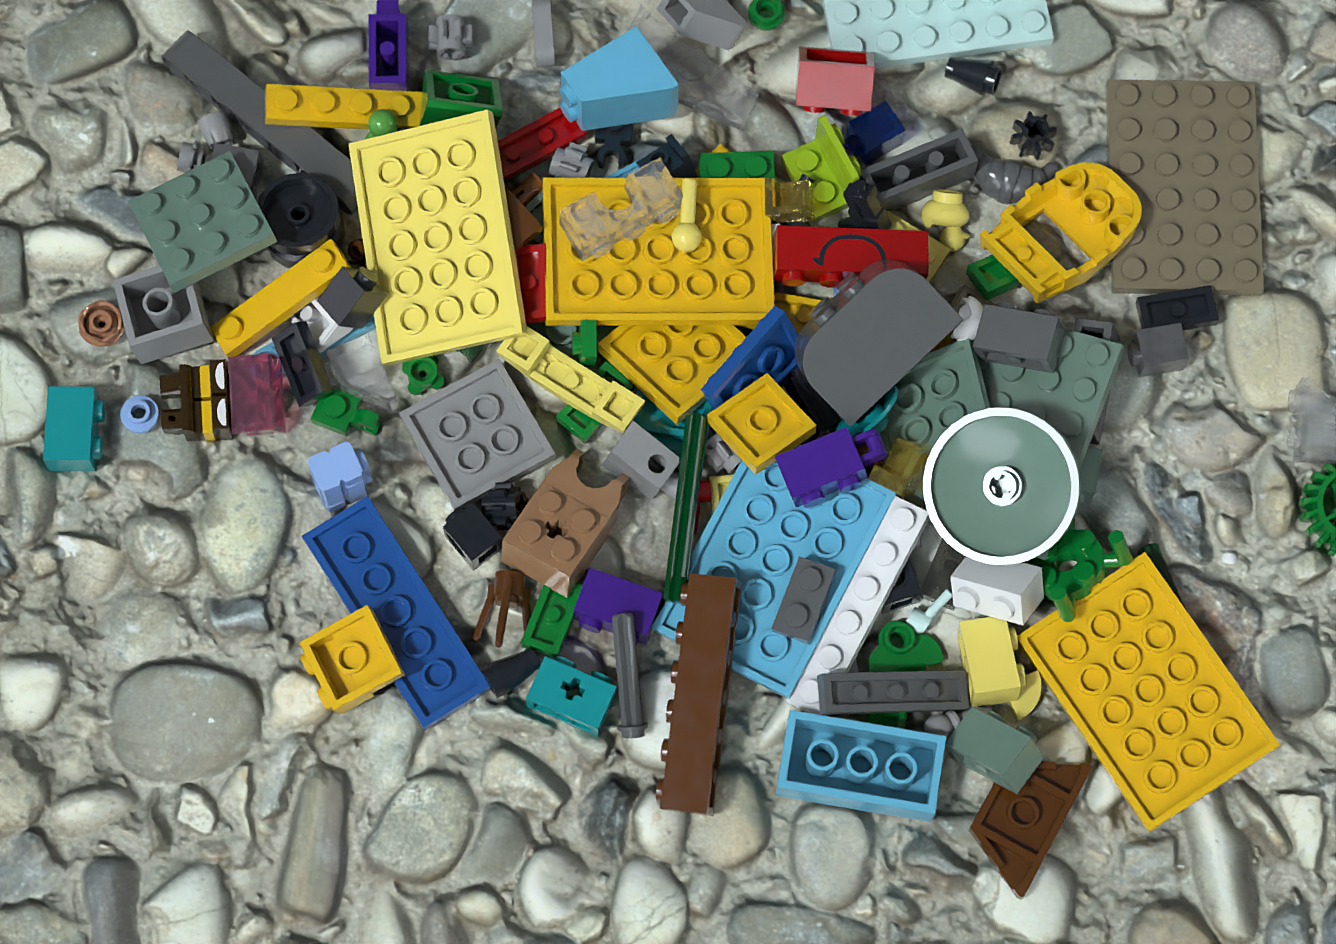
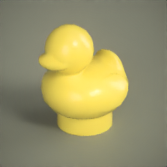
M934 189L932 200L927 201L921 211L923 224L926 228H931L932 225L946 227L940 234V243L950 248V252L958 251L964 246L965 240L970 238V235L961 229L969 220V211L966 205L962 203L963 193L954 190Z

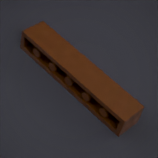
M689 573L688 583L684 582L682 585L680 601L681 606H685L684 621H679L676 628V644L680 645L679 661L674 660L671 668V683L675 684L674 700L669 699L666 707V722L671 723L669 739L664 738L661 747V761L666 762L664 778H659L656 786V801H661L660 809L714 816L742 591V582L736 578Z

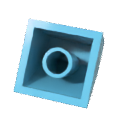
M636 26L561 72V88H559V93L562 97V102L559 105L570 123L576 121L582 131L671 118L677 114L679 84Z

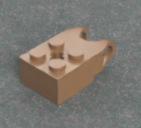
M576 449L568 458L552 467L502 540L501 562L550 587L568 598L575 584L578 583L605 543L607 535L617 522L619 504L630 482V477L622 473L604 487L591 488L585 486L577 476L583 464L582 458L584 456V452Z

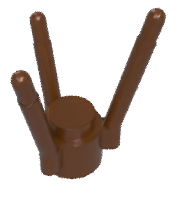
M499 570L495 573L494 584L488 585L487 598L472 637L474 642H478L481 638L494 601L496 605L500 606L495 646L500 648L503 644L508 609L518 607L519 602H521L525 633L531 618V589L525 587L526 576L512 570Z

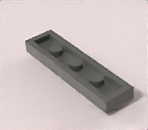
M966 670L823 673L817 675L820 715L948 712L951 710L965 711L969 709Z

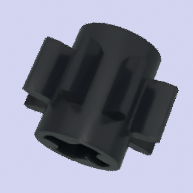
M1028 111L1024 122L1015 119L1012 129L1017 133L1011 135L1010 144L1018 145L1020 150L1019 157H1023L1026 154L1034 156L1035 160H1039L1043 149L1047 152H1052L1055 143L1051 138L1055 137L1057 127H1049L1047 122L1048 115L1045 114L1042 117L1033 116L1032 112ZM1033 133L1037 134L1034 138H1030Z
M496 482L495 490H488L482 498V514L490 521L492 526H497L498 530H509L529 500L526 493L522 492L520 487L513 486V482Z

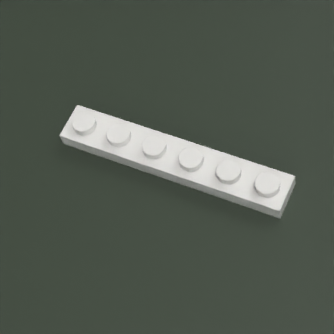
M897 496L894 497L790 699H786L787 704L802 712L820 715L817 675L823 673H848L930 519L926 510Z

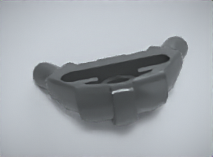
M975 144L971 146L978 159L974 176L982 189L981 193L998 200L1002 204L1017 203L1025 196V190L1036 182L1041 186L1052 179L1055 173L1058 172V166L1054 162L1047 163L1041 169L1039 167L1032 169L1028 166H1021L1022 163L1012 159H1006L1005 162L999 159H994L993 161L989 155L985 156L980 145Z

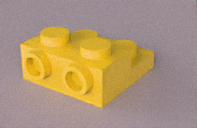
M369 605L358 609L299 642L304 651V654L300 655L301 662L310 676L315 674L321 688L317 689V694L327 710L332 708L333 711L339 714H343L374 697V692L405 676L382 627Z

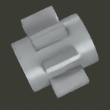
M454 14L442 15L437 18L436 25H429V49H437V56L439 58L457 60L465 55V49H472V25H464V19L461 16Z
M570 142L569 147H566L565 150L557 148L551 161L549 174L558 175L560 178H589L594 160L587 158L586 147Z
M716 433L707 442L710 451L706 453L708 456L706 460L716 473L725 468L730 475L734 474L741 459Z

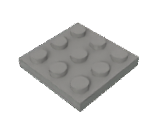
M500 359L399 412L400 419L453 510L461 506L465 508L480 500L488 490H495L496 482H513L556 458L554 450Z

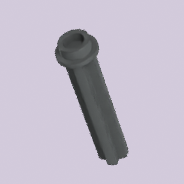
M629 612L616 613L612 617L621 714V724L617 725V730L621 731L622 738H639L645 736V729L648 728V723L643 722L634 615Z

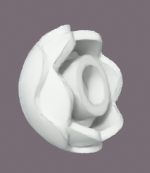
M968 296V298L962 297L959 303V315L964 320L954 328L951 338L957 339V341H963L968 338L975 340L984 308L976 298Z

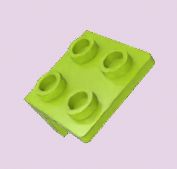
M826 115L818 118L815 140L781 155V162L794 186H796L802 174L815 180L805 199V202L810 207V215L814 223L848 208L843 193L849 183L859 180V176L862 175L856 158L853 155L848 156L842 146L844 138L839 127L835 123L831 125Z

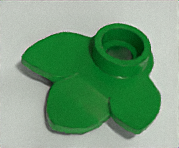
M895 620L888 622L878 634L879 646L869 657L868 670L869 672L926 671V666L939 664L944 658L938 643L932 637L917 634L905 622ZM892 635L900 636L903 645L900 647L894 646L890 641V637Z

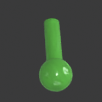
M379 109L373 112L368 120L370 131L365 139L396 132L398 120L395 114L387 109Z

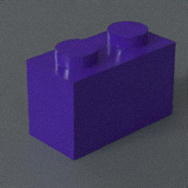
M589 568L574 607V620L579 621L578 625L588 631L600 633L601 629L613 633V615L623 612L632 613L634 615L636 646L638 642L647 645L653 630L652 626L657 619L663 602V593Z

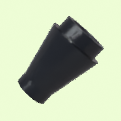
M950 57L944 76L982 96H985L986 93L994 95L1000 83L1002 67L995 65L994 60Z
M529 647L522 652L488 663L489 668L482 671V674L497 699L504 694L508 697L540 668L541 662L533 649Z

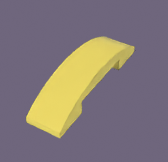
M526 326L527 335L505 339L496 351L497 354L529 379L578 411L619 432L625 433L645 404L644 399L614 380L612 383L608 382L550 345V340Z

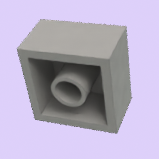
M160 265L113 280L129 347L141 364L214 341L198 281L174 293Z

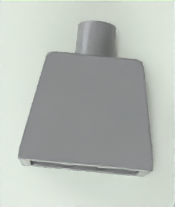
M633 421L601 466L617 477L622 473L630 477L629 485L648 498L653 499L661 489L676 500L679 474L674 470L681 459ZM648 466L654 467L657 473H653Z

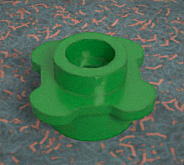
M435 355L403 363L402 372L408 377L409 384L407 388L412 395H420L423 390L430 388L438 390L444 385V377L438 372L437 365L439 361ZM421 372L427 373L424 378L420 377L419 374Z

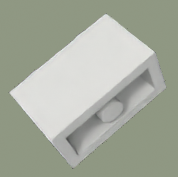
M966 556L951 575L953 606L1019 625L1025 624L1044 599L1042 568L1023 562L994 565L979 562Z

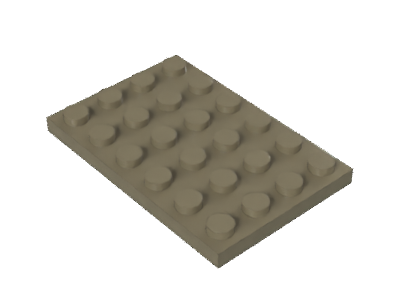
M1107 79L1105 88L1108 168L1113 170L1133 189L1142 207L1141 218L1135 234L1129 243L1111 259L1112 293L1160 294L1211 285L1213 295L1261 296L1264 291L1255 82Z

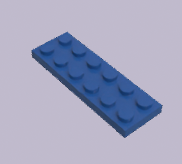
M368 496L302 535L303 541L348 612L351 614L366 605L372 608L405 673V676L394 681V684L424 731L491 690L489 683Z

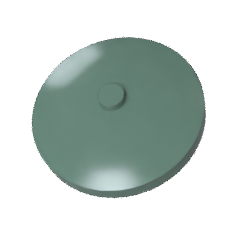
M1008 407L989 408L966 415L952 424L940 436L932 448L926 463L923 493L926 509L934 527L950 546L961 554L979 562L1008 565L1024 562L1045 553L1065 535L1073 523L1079 507L1081 475L1076 456L1070 444L1048 421L1036 414L1021 409Z

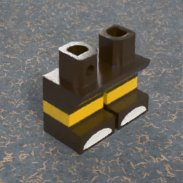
M225 359L210 361V365L194 367L187 364H179V372L159 376L162 399L181 398L180 409L161 410V425L164 434H184L186 441L233 440L230 375Z

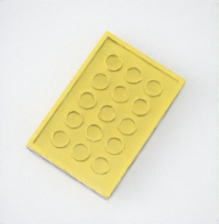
M487 109L349 143L367 269L378 277V284L387 293L385 299L374 312L381 364L388 366L527 335L493 112Z

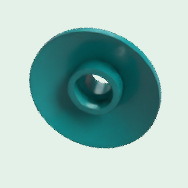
M893 386L852 426H849L842 418L836 431L847 427L851 437L871 429H878L881 432L889 422L886 416L894 406L898 397V389Z

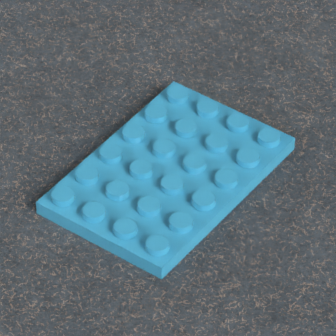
M741 460L691 554L689 573L731 577L742 582L732 664L733 672L790 699L894 497H898L897 491L867 478L861 481L862 485L850 492L840 493L838 490L826 495L825 501L816 506L804 508L801 505L796 508L777 461L755 475ZM799 557L834 568L837 571L810 645L777 634L771 629ZM666 601L652 626L653 631L676 642V628L679 621H684L685 606H681V603Z

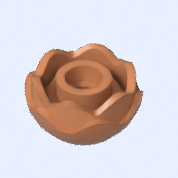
M95 301L79 314V333L87 343L93 346L105 347L112 345L122 337L125 331L120 307L107 301ZM101 322L106 323L104 327H99Z

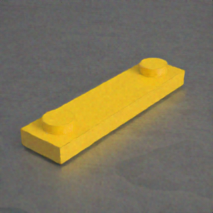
M329 239L210 327L228 358L234 359L321 295L342 266L351 268L332 239Z

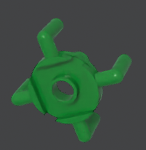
M1074 518L1065 535L1050 548L1046 560L1035 557L1028 561L1027 564L1042 568L1044 595H1047V598L1054 602L1064 622H1071L1075 619L1076 601L1088 596L1091 593L1090 589L1098 581L1101 584L1105 578L1107 568L1127 566L1132 562V554L1121 531L1115 530L1109 534L1108 540L1113 552L1104 553L1101 544L1091 531L1075 529ZM1073 560L1077 562L1073 569L1069 571L1058 570L1060 565L1066 561Z

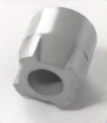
M212 112L199 119L198 122L203 137L207 141L210 151L214 150L215 143L230 146L235 143L227 112Z

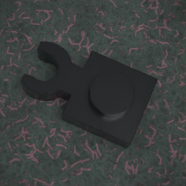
M634 123L595 129V144H604L599 149L597 155L598 167L600 169H604V160L608 156L618 158V170L625 167L626 154L621 146L632 147Z

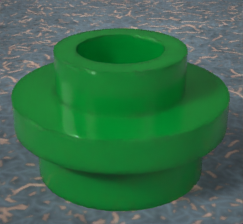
M753 0L750 3L748 17L752 25L757 29L770 31L782 24L785 8L780 0ZM768 10L773 16L764 18L760 15V12Z

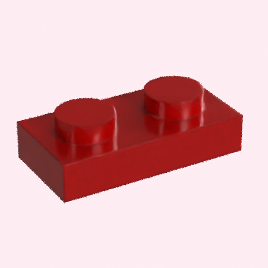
M546 244L523 246L515 253L526 324L545 322Z

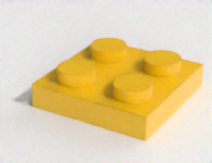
M768 373L707 414V423L755 475L776 461L775 456L794 449L816 433V424Z

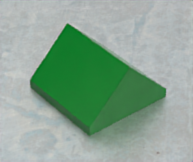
M425 69L420 114L421 126L488 109L493 112L495 128H497L503 112L499 79Z

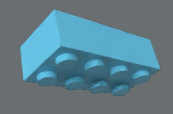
M790 710L775 796L931 822L936 809L946 736Z

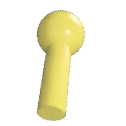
M692 179L682 180L680 224L672 232L674 246L683 252L694 251L699 247L702 240V233L699 227L695 225L697 180Z

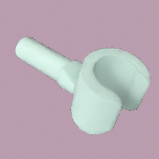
M946 589L929 606L926 613L914 607L905 623L916 633L924 632L931 624L937 612L952 598V592Z

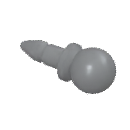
M988 706L974 707L986 714L989 710L992 711ZM951 710L946 712L945 715H932L925 721L923 732L946 736L947 741L968 713V710L959 714Z

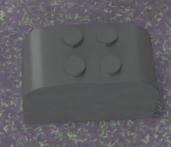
M880 260L865 267L858 275L854 272L850 273L837 286V289L840 291L829 302L823 299L810 311L809 315L812 318L803 326L796 339L795 359L800 371L810 385L849 426H852L964 320L923 276L901 261Z

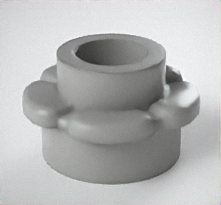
M195 140L194 144L183 141L179 153L177 171L186 173L203 164L205 150L198 149V141Z

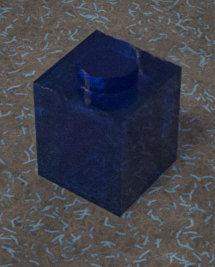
M884 101L873 107L871 111H866L848 122L845 143L850 153L854 157L859 156L866 166L903 145L906 129L887 101Z

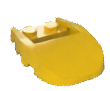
M1092 162L1073 164L1056 172L1054 179L1041 186L1036 182L1025 190V196L1014 206L1010 204L1000 214V223L990 233L986 229L980 233V246L983 250L987 249L1034 296L1033 300L1038 304L1085 283L1115 257L1135 234L1142 214L1141 202L1133 189L1110 168ZM1044 212L1090 260L1077 269L1074 267L1066 271L1023 226Z

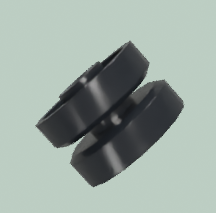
M306 173L287 174L272 181L260 194L257 203L277 240L276 243L266 247L275 261L286 268H291L329 239H332L341 249L345 237L344 220L337 196L328 183L315 175Z

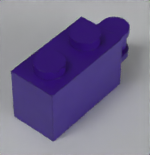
M377 0L376 14H368L369 88L374 90L409 91V51L406 14H400L398 0Z
M845 427L777 455L775 459L795 507L803 505L804 508H810L825 501V496L838 490L840 493H846L862 485L861 481L868 478L864 467L888 456L878 429H871L851 437L848 428ZM867 444L870 452L859 456L856 448Z

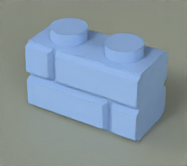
M346 441L330 448L329 453L324 450L309 457L308 465L313 482L327 511L331 513L345 507L347 501L352 504L367 497L368 489L366 484L373 480L369 472L370 468L361 449L354 452L351 443L349 444Z

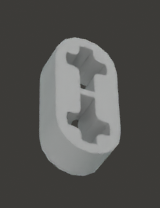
M531 0L536 67L555 66L550 0Z

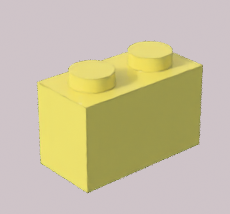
M994 617L960 621L957 640L963 669L966 670L971 707L1018 700L1021 687L1026 685L1023 664H1016L1014 651L1018 650L1015 628H1008L1007 621Z

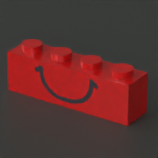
M777 225L773 236V281H782L786 286H801L805 282H817L823 287L835 288L850 273L854 272L858 275L865 267L880 260L901 261L912 267L925 279L929 275L928 231Z

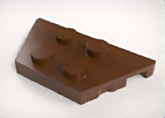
M1041 761L1017 794L995 782L991 787L968 831L1016 898L1020 900L1024 898L1093 767L1090 764L1065 765Z

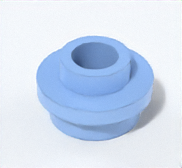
M134 396L123 404L120 412L121 421L125 428L133 433H146L157 425L159 409L151 398ZM138 408L146 410L145 416L140 419L134 418L133 412Z

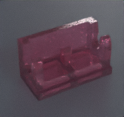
M268 353L228 357L232 434L254 436L286 433L282 363L280 358Z

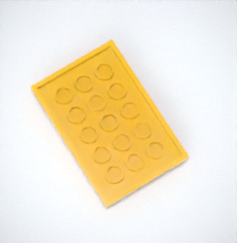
M543 178L544 244H546V326L580 325L581 320H596V325H757L775 306L769 178ZM683 179L697 180L695 225L699 227L702 233V240L699 247L691 252L678 250L672 242V232L680 224Z
M1146 552L1133 559L1129 565L1121 567L1104 578L1101 584L1099 582L1090 589L1091 593L1088 596L1076 601V616L1073 621L1064 622L1056 610L1017 635V641L1147 832L1150 833L1279 748L1280 743Z

